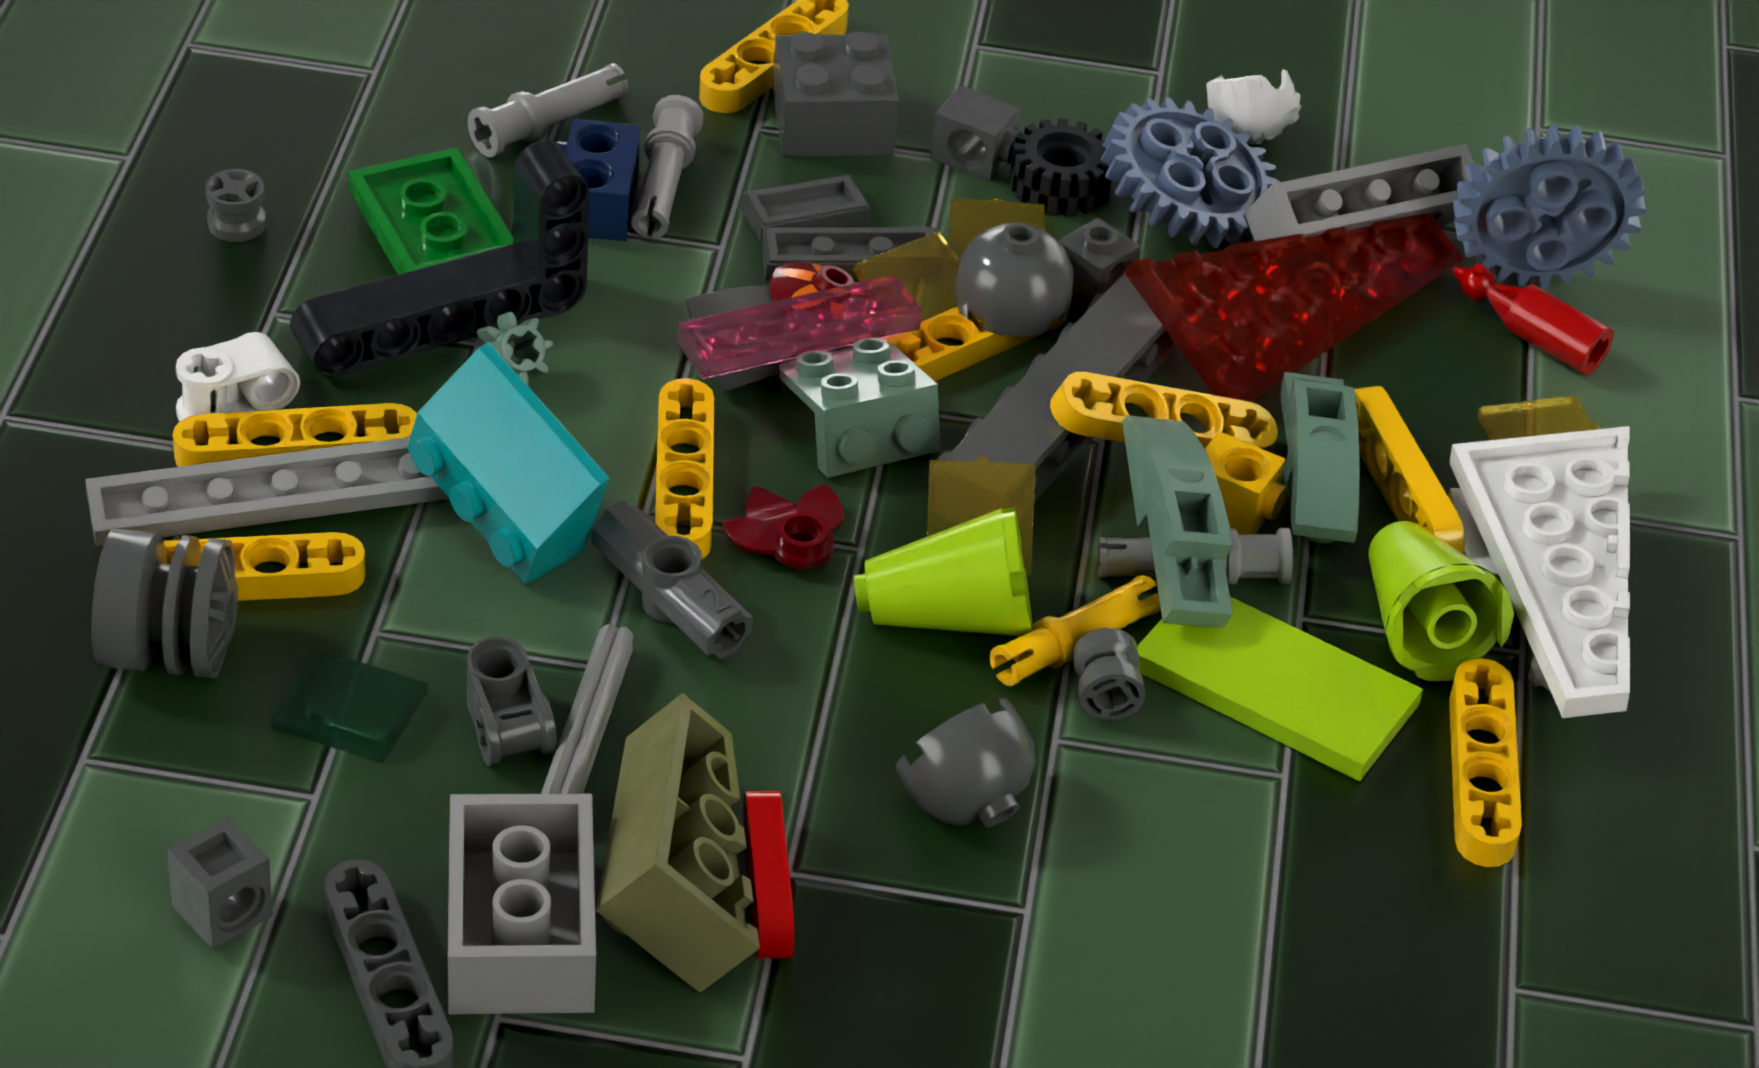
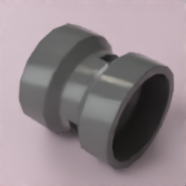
M1101 628L1090 631L1082 636L1074 646L1073 661L1079 678L1078 693L1083 711L1093 718L1112 721L1129 717L1137 712L1144 703L1146 692L1140 670H1138L1140 658L1135 639L1126 631L1117 628Z

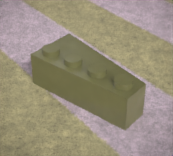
M681 693L626 737L596 911L603 916L613 930L620 934H626L687 984L701 993L759 950L760 946L757 928L745 923L744 909L753 903L754 900L751 880L743 875L739 876L737 854L747 848L744 827L739 825L734 812L731 810V806L740 799L732 733L684 693Z

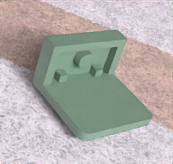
M864 338L856 341L853 347L831 352L821 350L807 351L798 355L796 360L784 362L779 366L781 381L815 413L818 469L827 478L941 451L938 384L891 342L882 338Z

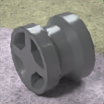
M228 169L220 171L208 179L205 186V197L210 206L207 211V227L211 234L218 239L228 242H243L261 235L266 228V211L261 205L265 197V188L261 177L243 169Z

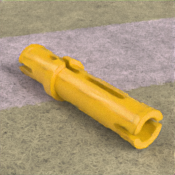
M1140 575L1131 582L1059 618L1050 615L1038 620L1032 625L1031 632L1004 645H998L990 651L989 658L992 669L1010 660H1015L1016 662L1010 668L998 673L996 677L1004 685L1014 686L1022 679L1047 666L1055 669L1072 661L1075 644L1090 631L1101 628L1122 629L1147 616L1158 613L1161 610L1158 592L1141 601L1138 599L1141 593L1157 586V584L1149 576Z

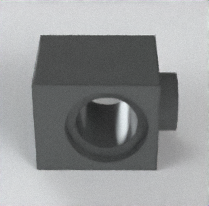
M961 85L935 113L931 159L991 181L1006 163H1012L1015 139L1020 132L1018 127L1021 107Z
M1096 218L1058 240L1062 243L1073 266L1074 284L1070 309L1081 317L1087 312L1094 296L1098 292L1105 293L1121 275L1136 281L1141 246L1101 219Z
M228 816L167 849L172 907L212 949L273 916L269 858Z

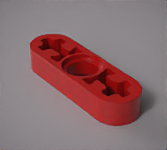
M780 790L744 791L743 827L747 846L745 848L747 878L751 880L754 900L750 904L752 926L758 930L760 949L755 952V958H793L794 913Z

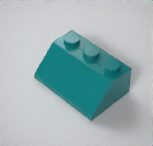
M489 342L479 347L417 412L407 448L417 469L422 474L432 477L449 497L457 515L464 521L472 523L489 543L490 549L497 561L505 567H510L525 585L584 552L610 480L606 473Z

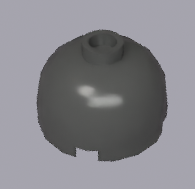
M1026 223L996 225L981 231L962 252L956 275L954 300L959 312L968 319L970 311L975 316L984 319L983 329L991 333L1013 337L1040 335L1050 330L1052 320L1062 315V321H1064L1069 315L1074 284L1073 266L1062 243L1050 233Z
M1007 698L998 699L1000 711L991 714L986 705L982 703L948 719L917 741L923 754L911 766L904 755L899 759L895 773L907 793L921 810L945 824L961 826L981 820L984 827L989 828L1008 819L1020 808L1015 798L1029 784L1035 766L1034 743L1025 723L1014 705Z

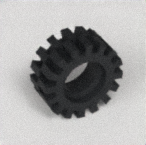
M1049 119L1041 120L1039 129L1030 124L1025 127L1024 133L1019 132L1016 136L1011 163L1010 187L1012 191H1016V198L1020 202L1029 199V208L1038 211L1041 206L1047 207L1046 214L1056 216L1057 209L1065 210L1066 217L1076 216L1077 208H1080L1084 214L1093 212L1094 205L1100 208L1105 204L1106 197L1109 198L1112 180L1106 179L1105 174L1110 165L1101 162V157L1106 150L1102 146L1105 140L1102 139L1103 132L1097 128L1087 132V124L1078 121L1076 127L1068 126L1069 119H1059L1058 125L1052 126Z

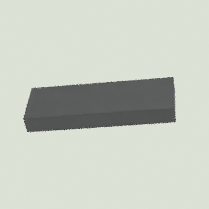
M933 227L762 228V253L766 281H770L777 267L787 262L802 261L823 266L833 265L849 273L853 280H940L942 263L936 228Z

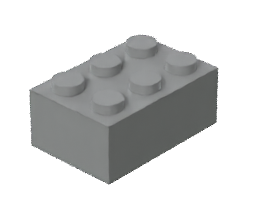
M450 794L448 1014L594 1013L596 928L592 794Z

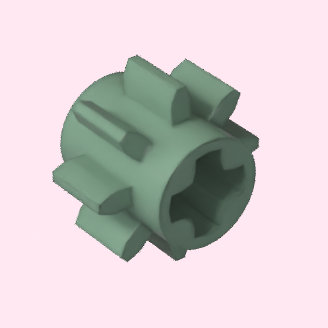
M508 312L498 316L497 324L499 330L495 327L487 326L479 329L477 334L484 341L483 345L489 342L528 386L527 372L534 376L548 373L549 368L542 360L545 355V349L553 346V341L543 340L541 334L536 330L539 319L536 317L526 320L517 326L516 317L513 312ZM512 340L516 345L512 348L507 342ZM512 354H514V356L517 357L519 361L513 362L510 359Z

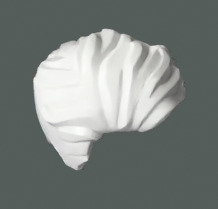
M1284 69L1281 72L1282 84L1279 89H1275L1267 78L1262 75H1251L1233 79H1224L1221 75L1206 84L1208 108L1213 109L1214 120L1222 123L1227 119H1232L1234 121L1231 129L1236 134L1249 132L1252 135L1248 141L1249 144H1261L1265 139L1272 140L1275 136L1282 133L1283 128L1296 122L1299 118L1298 112L1301 109V96L1295 92L1294 84L1287 70Z

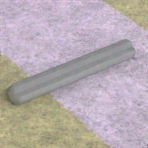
M610 623L599 630L541 794H583L633 651L632 640L634 635L626 626L617 628Z

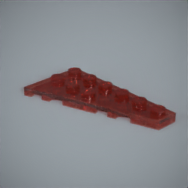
M1424 213L1376 221L1370 227L1347 230L1344 226L1328 229L1321 235L1304 237L1302 233L1229 245L1223 251L1198 254L1197 251L1179 253L1169 260L1153 262L1152 258L1136 260L1123 272L1212 394L1253 402L1280 384L1284 372H1298L1451 270L1464 258L1432 214Z

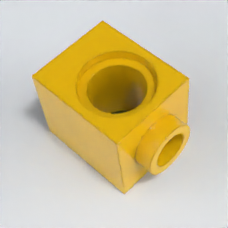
M1219 431L1205 448V451L1213 466L1221 489L1230 528H1236L1239 535L1256 534L1266 519L1275 521L1283 509L1288 495V487L1281 485L1286 459Z

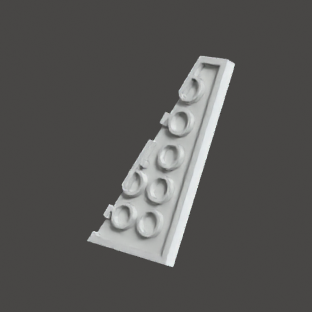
M1630 426L1452 444L1449 464L1500 579L1510 594L1512 606L1562 718L1622 712L1627 709L1630 695V638L1628 637V615L1630 610V592H1628V575L1630 570V504L1628 503L1630 462L1628 461Z

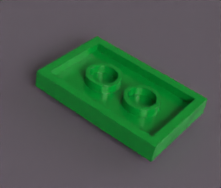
M457 147L348 171V190L397 274L513 244L511 232Z

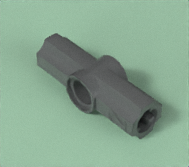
M624 500L606 508L601 519L592 526V544L642 591L641 602L645 613L655 620L675 623L706 655L714 654L721 660L737 652L744 639L752 633L753 616L701 568V551L695 543L683 537L668 536L637 506H630Z

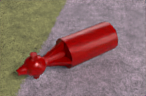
M1475 264L1470 268L1454 267L1452 273L1461 283L1463 293L1475 302H1481L1487 298L1504 322L1505 328L1511 333L1584 375H1589L1597 369L1606 357L1614 338L1612 328L1534 284L1528 285L1525 288L1497 284L1492 271L1482 264Z

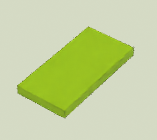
M1231 596L1230 601L1233 615L1223 628L1163 623L1161 619L1138 645L1140 658L1138 670H1140L1141 674L1358 781L1362 780L1418 708L1423 693L1422 688Z

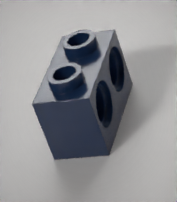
M572 119L568 141L557 142L588 183V238L627 242L639 175L641 125Z

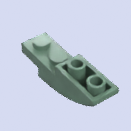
M1284 372L1280 388V399L1288 446L1284 479L1285 486L1288 487L1287 499L1292 534L1304 536L1306 539L1317 543L1326 544L1334 541L1355 543L1358 532L1360 472L1358 418L1354 387L1344 386V380Z
M1126 415L1122 425L1137 527L1149 528L1163 623L1223 628L1233 615L1224 559L1233 547L1221 489L1208 455L1194 431L1185 421Z

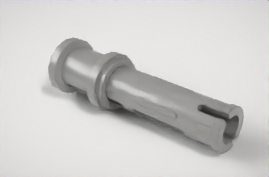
M611 63L602 69L542 91L536 95L524 91L516 92L510 95L507 103L489 109L485 106L475 108L469 113L467 120L471 140L479 152L486 157L500 155L505 145L521 139L525 142L535 141L542 136L548 125L612 100L624 98L629 90L627 79L610 86L607 85V82L625 73L617 64Z
M669 95L662 98L654 109L653 121L656 127L647 135L644 146L649 163L636 211L633 213L631 220L632 227L636 233L646 238L651 221L655 222L652 238L662 237L667 232L681 171L693 161L696 145L693 137L701 131L704 116L700 106L688 97Z
M1230 528L1233 547L1224 559L1228 585H1236L1239 578H1276L1279 584L1291 583L1293 547L1290 528H1278L1276 534L1239 535L1236 528ZM1098 537L1097 566H1100L1098 567L1099 578L1140 575L1156 577L1150 538L1121 539Z

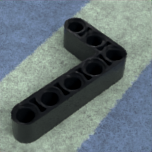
M548 140L538 141L529 145L520 153L514 166L513 244L309 299L302 303L291 317L290 327L293 335L314 368L320 374L339 376L478 337L477 331L487 326L495 327L499 330L497 324L498 316L508 312H513L518 326L524 321L535 317L543 319L572 309L581 301L587 287L588 183L557 143Z

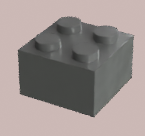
M801 32L795 35H775L772 94L782 157L894 155L899 98L886 34L854 32L846 35H816L814 33Z

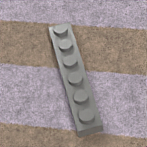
M410 437L85 479L95 546L104 545L105 539L112 528L161 533L162 537L439 501L449 499V497L431 476L422 474L415 466L410 452L407 450Z

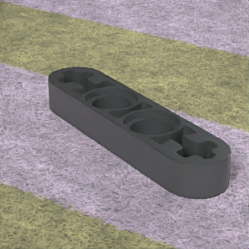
M360 859L348 860L336 865L328 872L324 881L326 915L386 1067L453 1068L454 1041L451 1028L387 874L375 863ZM359 891L362 898H368L367 912L359 915L357 902L351 892ZM375 937L387 938L397 945L391 952L377 956L366 954L358 947L363 941ZM397 989L408 990L418 997L414 1004L398 1009L387 1007L379 999L385 993ZM418 1031V1040L423 1052L431 1056L419 1058L415 1050H409V1034Z

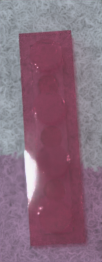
M891 275L679 322L677 343L702 379L797 358L798 355L807 351L833 350L853 345L856 341L864 338H885L919 330L923 310L897 276Z

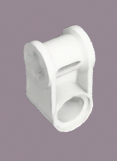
M260 332L246 333L236 339L209 347L191 349L184 352L177 359L176 375L182 383V396L177 400L176 415L178 420L181 421L189 416L199 414L279 410L289 404L298 393L300 386L299 375L266 334ZM197 366L198 372L194 373V368ZM215 405V411L211 412V406Z

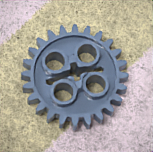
M1170 97L1164 99L1161 107L1151 98H1146L1142 108L1135 103H1131L1126 113L1120 112L1102 144L1106 150L1101 157V162L1110 165L1105 177L1106 179L1120 182L1115 191L1117 196L1132 197L1134 199L1129 210L1132 212L1146 210L1150 213L1148 219L1150 226L1157 225L1161 221L1168 224L1170 237L1174 238L1179 230L1187 232L1191 244L1194 245L1197 244L1201 236H1205L1214 248H1218L1223 238L1233 247L1239 244L1242 237L1252 241L1254 238L1244 212L1272 184L1280 183V181L1272 178L1276 166L1267 162H1261L1266 150L1260 147H1250L1247 144L1252 136L1249 132L1236 134L1231 130L1234 122L1232 119L1219 123L1214 120L1213 109L1208 108L1203 115L1196 113L1194 105L1188 100L1183 109H1178Z
M1551 124L1546 137L1538 138L1535 131L1529 127L1525 131V142L1519 144L1506 135L1503 137L1505 151L1499 154L1494 150L1485 148L1482 150L1485 166L1469 164L1467 166L1469 181L1457 183L1459 199L1453 201L1454 221L1458 241H1463L1465 255L1467 257L1476 256L1477 263L1484 265L1488 269L1494 266L1498 281L1504 280L1512 272L1516 273L1518 286L1521 287L1529 281L1531 276H1539L1542 288L1548 287L1554 275H1560L1566 285L1571 284L1573 279L1572 271L1578 269L1589 277L1594 276L1592 263L1596 260L1608 265L1615 263L1611 248L1629 250L1631 246L1628 233H1639L1641 231L1639 215L1646 213L1643 195H1645L1641 175L1637 173L1634 158L1632 156L1624 157L1619 142L1606 147L1603 133L1600 131L1593 134L1588 140H1583L1581 126L1575 125L1567 137L1559 135L1556 124Z

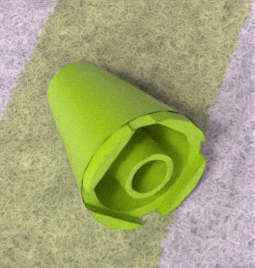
M1015 507L1000 508L865 560V574L854 575L855 595L859 613L871 612L874 625L1019 637L1031 632L1033 623L1029 590Z
M1394 522L1381 529L1375 535L1369 546V562L1387 643L1392 655L1402 667L1404 666L1413 671L1417 677L1426 681H1453L1456 669L1462 662L1472 658H1483L1497 642L1502 648L1510 635L1514 612L1510 594L1498 577L1414 522Z

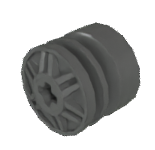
M112 528L105 539L100 554L92 603L91 639L93 657L97 666L147 671L156 653L158 643H162L163 659L168 674L183 675L191 659V666L195 676L217 678L223 666L228 643L234 632L238 607V582L235 577V554L231 540L209 538L202 552L198 537L183 535L175 548L171 564H167L166 549L161 533Z

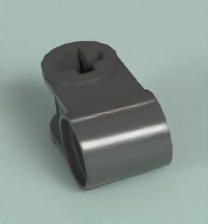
M499 636L479 640L470 648L467 655L466 703L476 730L479 748L485 764L488 767L499 765L501 757L538 749L543 755L555 753L557 735L552 710L546 696L541 693L528 660L527 652L521 644L510 638Z

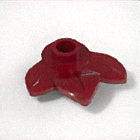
M826 484L818 485L806 492L797 504L759 486H754L747 498L745 517L723 522V530L735 546L745 551L773 555L776 560L788 567L806 570L819 567L831 558L834 550V537L832 534L843 524L844 509L835 492Z

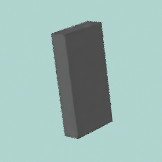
M849 174L742 193L741 209L760 244H762V228L857 227L869 224L870 207Z

